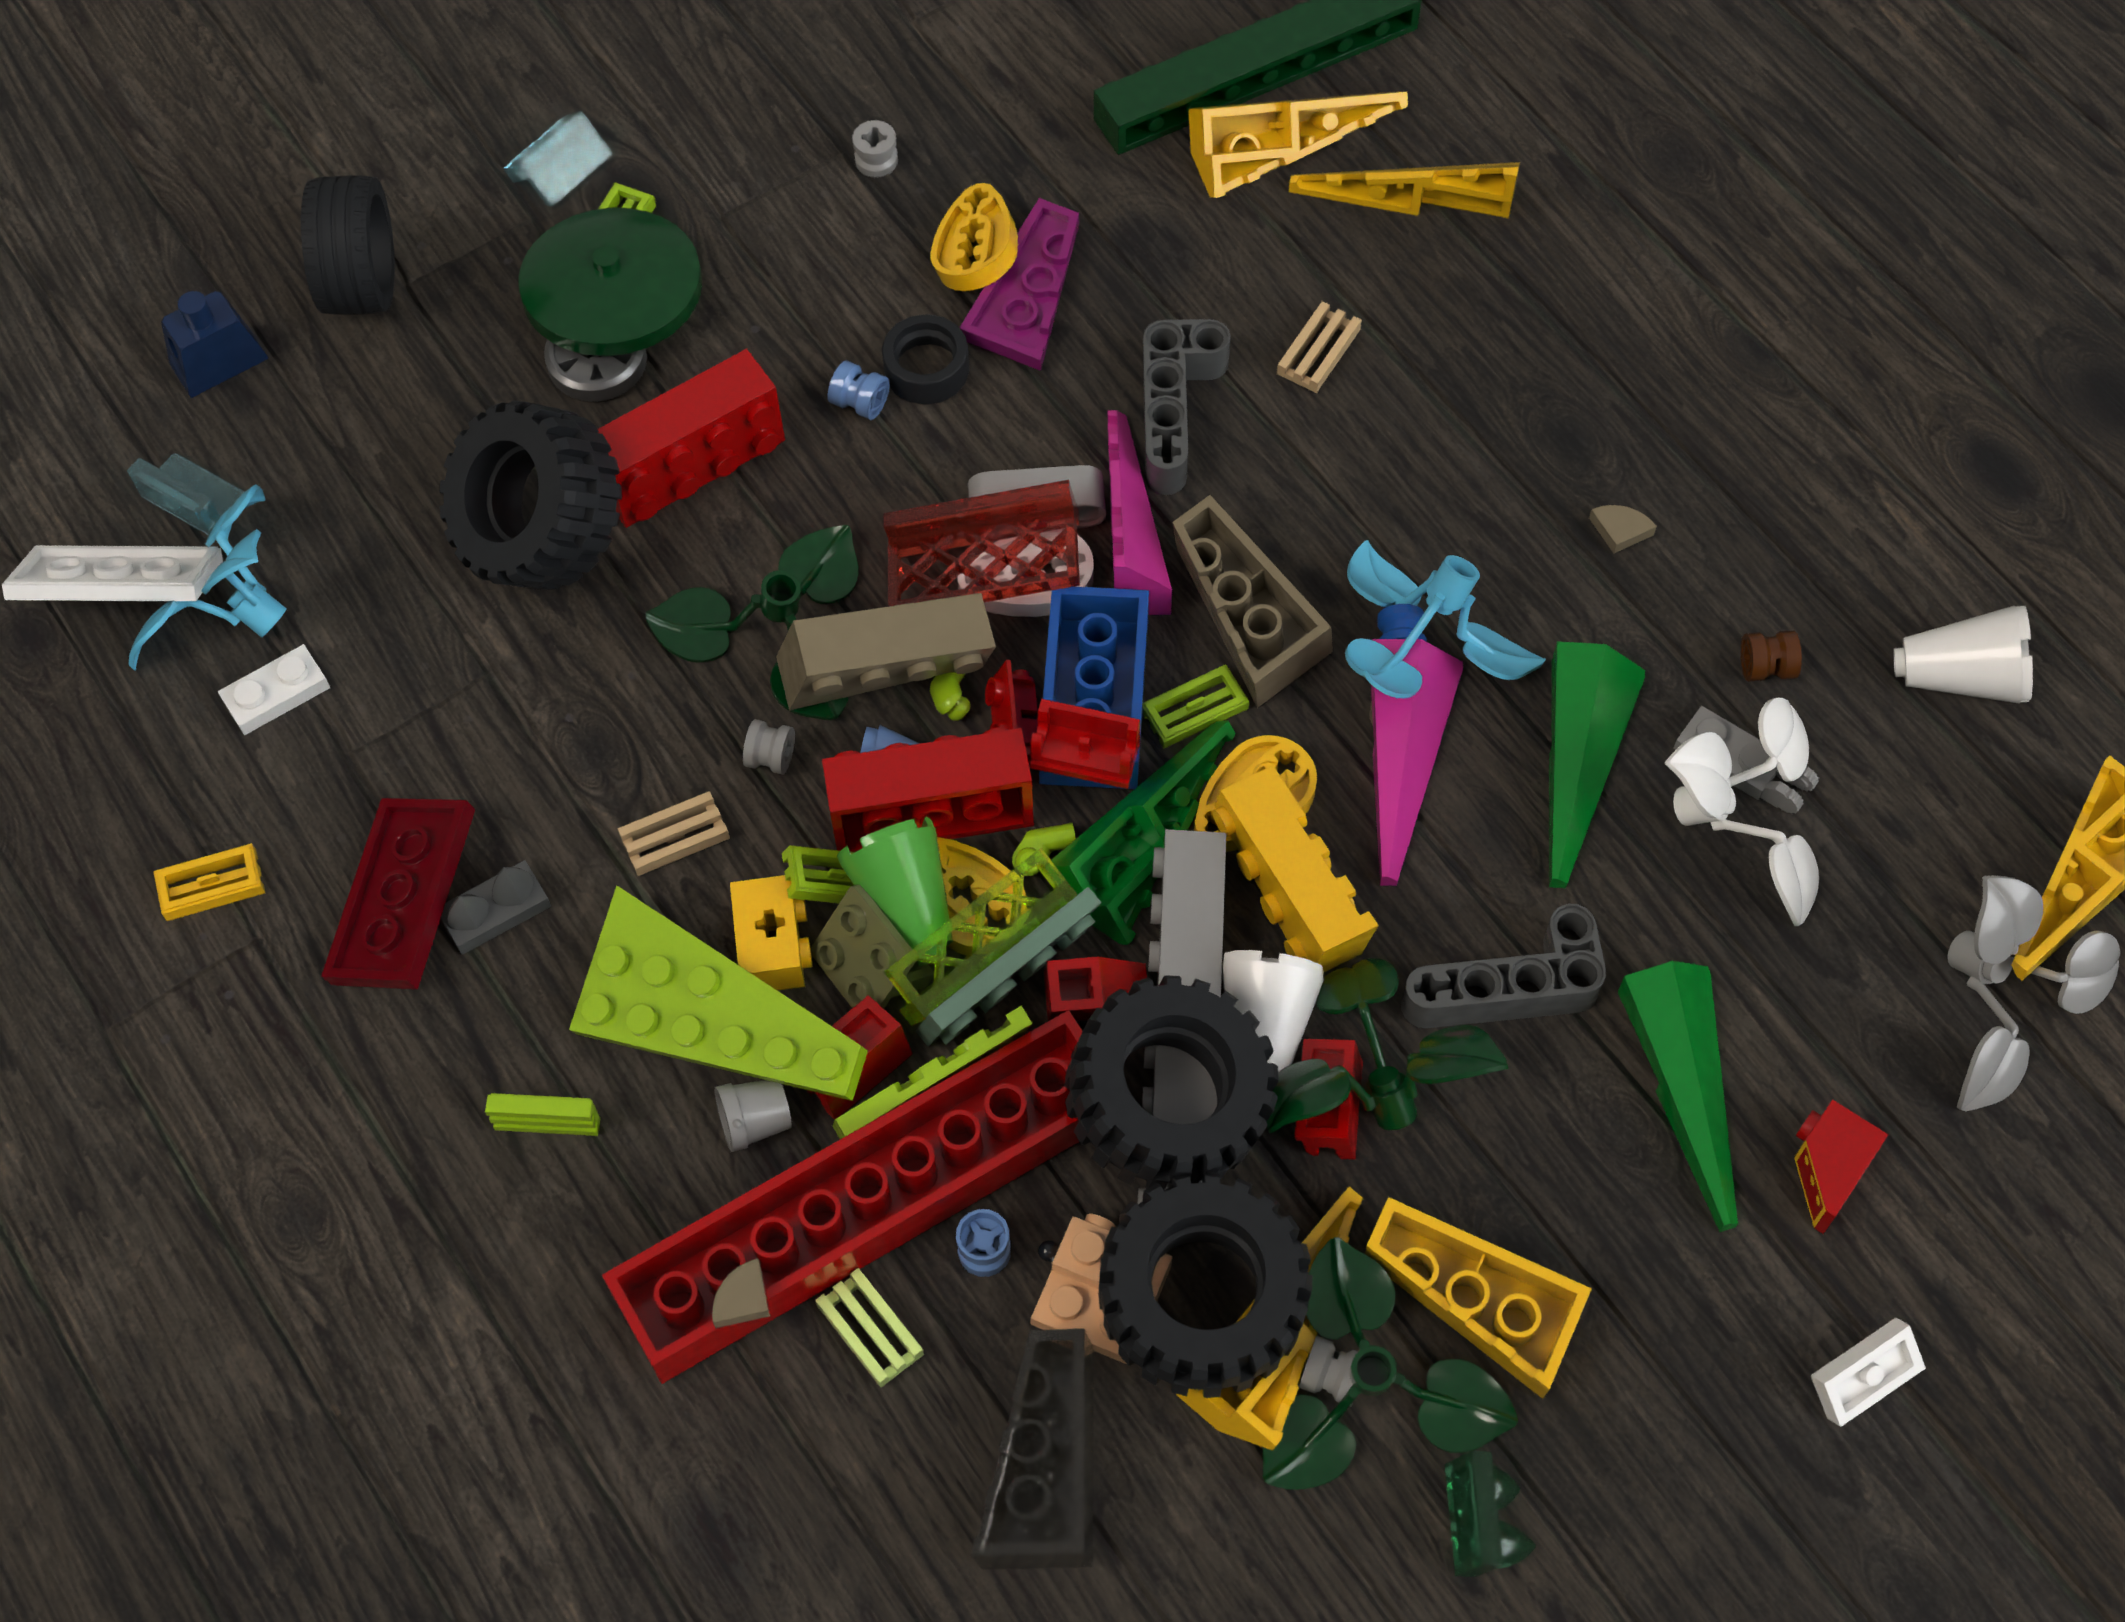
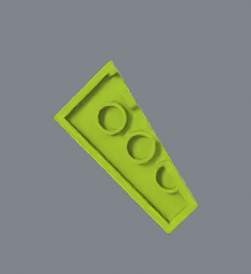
M1022 1005L1006 1014V1021L993 1032H990L989 1029L980 1030L953 1050L955 1054L948 1058H945L944 1055L934 1058L908 1076L909 1081L902 1085L899 1082L890 1085L836 1118L833 1128L839 1138L842 1139L1023 1036L1032 1025V1022Z

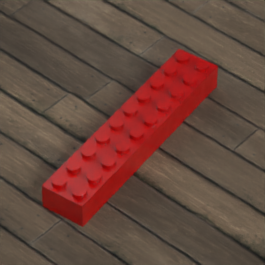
M1065 1011L602 1274L614 1300L660 1383L663 1384L846 1278L857 1268L865 1267L1078 1143L1079 1140L1074 1130L1079 1121L1078 1118L1068 1117L1065 1100L1070 1090L1064 1084L1066 1070L1072 1060L1071 1054L1083 1031L1070 1011ZM759 1259L770 1316L715 1328L712 1317L713 1303L720 1285L737 1267L751 1260Z

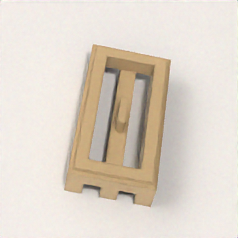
M1323 301L1277 366L1278 375L1315 393L1319 391L1360 331L1362 322L1361 319L1355 316L1351 320L1345 318L1346 312L1337 309L1335 313L1330 311V305ZM1323 323H1327L1296 370L1292 369ZM1336 330H1342V334L1313 376H1306Z
M710 791L617 828L637 876L730 839L727 827L722 821L721 814L714 803ZM711 823L714 826L713 828L705 830L701 833L688 837L684 840L666 846L662 849H659L642 857H640L639 853L650 848H653L655 846H658L660 844H663L665 842L671 843L676 840H679L683 838L685 834L702 828L704 826H707Z

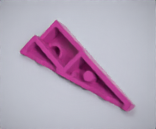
M1108 410L1114 588L1149 590L1148 615H1171L1172 588L1127 416L1118 410Z
M1406 639L1372 640L1382 644L1395 655ZM1422 639L1416 640L1402 660L1417 669L1422 675L1421 688L1414 696L1404 699L1391 697L1371 685L1374 733L1372 754L1380 886L1397 885L1463 671L1462 661Z

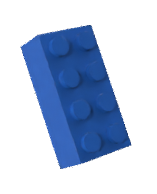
M1052 585L1043 699L1140 719V743L1148 633L1149 590ZM1140 746L1128 789H1136L1138 787ZM1039 770V784L1125 789Z

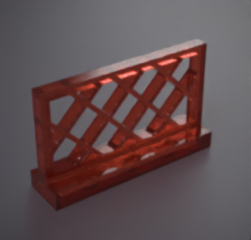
M1069 480L884 513V529L888 537V607L982 593L984 602L1080 586L1077 526L1080 525L1079 510ZM1065 528L1052 541L1039 535L1041 532ZM1017 537L1005 550L993 544L996 540ZM1032 543L1041 548L1042 551L1028 564L1016 556ZM971 545L958 558L946 552L951 548ZM985 551L995 557V559L981 572L970 566V564ZM925 553L912 566L901 561V557ZM1054 557L1067 563L1066 571L1049 574L1041 571ZM937 560L949 566L935 580L923 574ZM1007 565L1020 571L1010 581L998 582L994 579ZM961 573L972 579L964 589L952 591L947 588ZM914 582L926 588L918 597L901 600V594Z

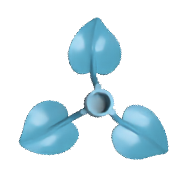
M253 485L246 490L219 518L205 542V545L210 547L216 540L226 553L227 558L226 561L213 571L201 592L206 595L216 583L226 578L237 589L226 602L234 609L230 612L201 600L167 601L147 620L135 638L129 655V666L136 671L142 645L170 616L185 607H194L229 621L233 626H236L241 620L261 638L268 633L285 613L287 608L268 594L266 588L255 579L247 568L248 565L258 562L256 547L261 532L258 529L254 530L234 548L228 542L232 523L239 517L242 511L255 503L265 501L264 492L261 487ZM238 570L246 581L243 583L234 572Z
M1368 540L1358 547L1350 559L1347 569L1350 584L1360 595L1378 606L1388 607L1395 604L1417 606L1421 596L1426 592L1428 595L1426 598V602L1429 605L1395 655L1382 644L1370 639H1355L1346 648L1345 657L1350 667L1356 673L1366 678L1380 692L1391 697L1404 699L1414 696L1419 691L1422 685L1421 673L1402 660L1436 612L1443 615H1451L1453 611L1460 610L1456 635L1460 640L1466 642L1463 646V653L1476 666L1494 677L1504 680H1516L1537 670L1545 662L1546 658H1542L1520 647L1491 629L1477 623L1468 622L1470 607L1475 601V597L1470 592L1480 578V573L1466 559L1455 555L1446 556L1438 571L1433 570L1429 578L1419 587L1399 569L1384 560L1374 550Z

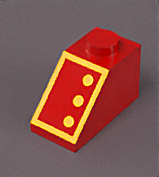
M1833 1099L1822 1115L1812 1110L1799 1129L1796 1137L1804 1141L1794 1158L1813 1227L1822 1234L1825 1233L1888 1137L1887 1133Z

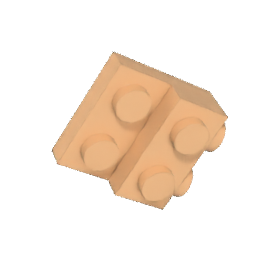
M1087 1214L1085 1220L1073 1216L1053 1260L1052 1271L1031 1316V1325L1125 1363L1118 1354V1343L1116 1340H1109L1103 1326L1104 1315L1103 1310L1099 1309L1098 1296L1101 1257L1104 1254L1105 1240L1111 1227L1116 1226L1110 1220L1096 1214ZM1168 1254L1163 1255L1159 1259L1153 1272L1152 1289L1156 1301L1171 1268L1173 1256Z

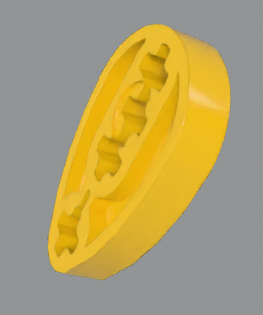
M978 183L964 190L950 206L934 236L930 252L931 262L942 283L950 289L971 291L988 286L1001 278L1011 268L1016 259L1018 235L1015 222L1002 196L991 184ZM977 240L979 245L973 247L972 243ZM974 254L977 261L971 263L969 257Z
M1263 735L1242 742L1220 763L1210 777L1199 801L1194 831L1208 832V822L1216 825L1213 810L1216 809L1215 803L1221 789L1272 765L1278 770L1279 761L1284 765L1291 762L1296 764L1295 773L1286 769L1280 776L1306 814L1313 803L1317 784V772L1310 755L1299 744L1280 736ZM1231 836L1226 837V852L1238 850Z
M937 837L953 942L948 947L957 953L971 957L992 956L1008 949L1021 936L1027 921V898L1021 881L1011 870L986 853L952 839ZM957 886L963 890L970 886L973 902L979 906L988 902V913L993 920L998 922L1006 918V930L1002 931L996 927L988 931L987 917L979 912L971 916L969 901L962 895L953 899L952 888Z

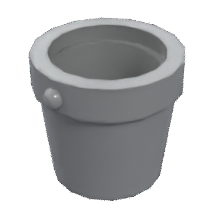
M763 1080L737 1085L728 1083L714 1087L721 1126L731 1152L746 1149L749 1144L792 1127L789 1106L782 1084Z

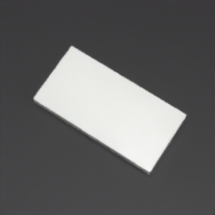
M35 545L3 582L2 589L5 600L197 601L210 575L223 563L221 548L207 546Z

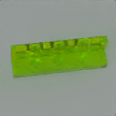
M1042 848L1034 852L883 971L907 1002L899 1011L911 1026L925 1020L929 1013L1077 896L1076 892ZM1034 866H1037L1053 887L1040 898L1022 896L1024 874ZM1014 883L1013 894L1002 893ZM991 900L1012 903L1010 922L1002 928L984 926L986 904ZM1021 904L1029 906L1021 912ZM976 913L975 924L963 923ZM953 930L974 933L972 952L964 959L946 957L947 936ZM983 935L991 936L983 943ZM937 944L936 955L925 954V952ZM914 961L934 963V981L919 994L902 971ZM945 965L953 966L944 974Z

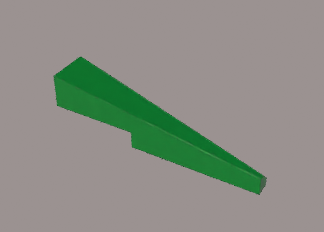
M1557 641L1552 658V747L1549 753V887L1566 888L1645 679V670L1607 644Z
M1229 720L1216 721L1043 866L1065 905L1087 887L1092 890L1101 901V904L1090 914L1096 921L1093 926L1120 945L1129 944L1133 940L1136 933L1132 930V927L1141 909L1147 908L1151 904L1153 894L1151 889L1157 879L1153 877L1154 847L1164 848L1166 829L1188 830L1198 810L1199 802L1196 799L1205 781L1209 780L1218 768L1214 763L1224 743L1233 740L1236 734Z
M1670 961L1625 975L1619 987L1618 995L1659 1082L1656 1094L1719 1232L1735 1228L1738 1225L1709 967Z

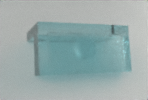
M578 111L561 118L505 166L503 170L514 183L527 179L546 205L552 206L612 155V151L582 111Z
M177 453L172 454L160 468L138 458L127 470L141 497L207 535H210L213 527L226 510L244 493L241 489Z

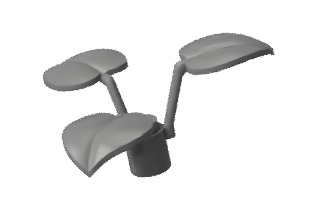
M1989 875L1982 877L1983 899L1976 922L1975 933L1972 931L1960 933L1953 940L1948 951L1949 965L1970 976L1967 986L1979 993L2005 1026V1028L1996 1026L1990 1029L1981 1039L1973 1054L1956 1107L1963 1111L1990 1106L2011 1095L2022 1081L2029 1061L2030 1049L2028 1043L2021 1038H2016L2019 1031L2017 1024L1985 986V984L2001 983L2009 976L2012 970L2011 963L2014 959L2010 955H2015L2018 952V945L2024 944L2034 937L2040 927L2043 916V900L2039 892L2021 880L2006 876ZM2104 931L2089 932L2083 935L2071 948L2066 959L2065 972H2056L2038 966L2031 974L2055 982H2063L2058 995V1004L2064 1010L2075 1014L2090 1011L2105 999L2114 985L2119 968L2118 959L2121 955L2118 941L2114 936Z

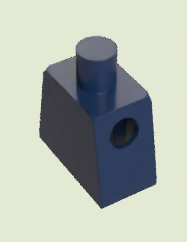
M198 291L187 292L178 300L179 309L164 316L161 321L169 364L191 398L269 359L248 325L221 292L214 291L206 296Z

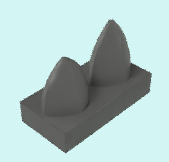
M526 860L513 867H503L498 875L446 902L441 920L461 955L550 908L551 904Z

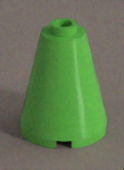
M924 817L921 828H917L915 820L911 819L870 833L860 838L863 848L852 855L848 846L843 848L837 855L841 867L854 885H861L909 944L917 955L918 966L926 965L945 957L947 953L944 947L951 944L953 938L937 833L931 818Z

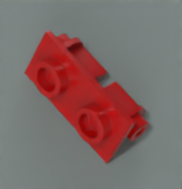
M1005 660L994 677H990L986 684L985 702L988 706H991L992 715L990 729L997 727L1009 730L1022 728L1028 763L1030 764L1032 733L1037 732L1038 720L1022 718L1021 714L1034 716L1038 712L1035 680L1030 677L1027 670L1020 669L1012 672L1011 660Z

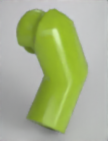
M955 672L935 676L930 685V694L937 711L941 715L947 714L952 721H959L969 712L971 704L966 697L962 696V690L959 686L965 674H957Z

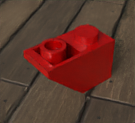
M1104 957L1047 961L1044 970V984L1048 1021L1067 1010L1070 1011L1076 1021H1088L1097 1008H1103L1110 995L1119 989L1126 990L1128 993L1134 982L1146 979V963Z

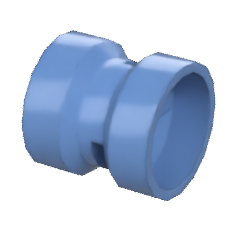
M846 360L837 367L828 388V401L840 408L851 406L855 408L859 416L873 420L879 415L887 400L890 381L888 377L876 372L870 374L863 373L859 365Z
M977 1209L969 1212L960 1220L956 1229V1243L962 1266L969 1273L978 1277H990L1003 1270L1011 1255L1010 1233L1006 1221L998 1213L989 1209Z

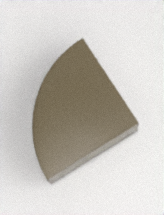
M1620 505L1596 507L1591 509L1589 516L1590 521L1613 553H1617L1654 536L1657 527L1643 513Z
M759 1259L751 1260L737 1267L720 1285L713 1303L712 1317L715 1328L770 1316Z

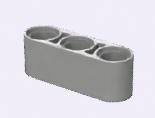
M1077 465L987 471L972 476L968 481L970 524L974 530L980 533H1014L1041 526H1058L1065 529L1087 528L1100 524L1106 517L1103 475L1098 468L1093 466Z

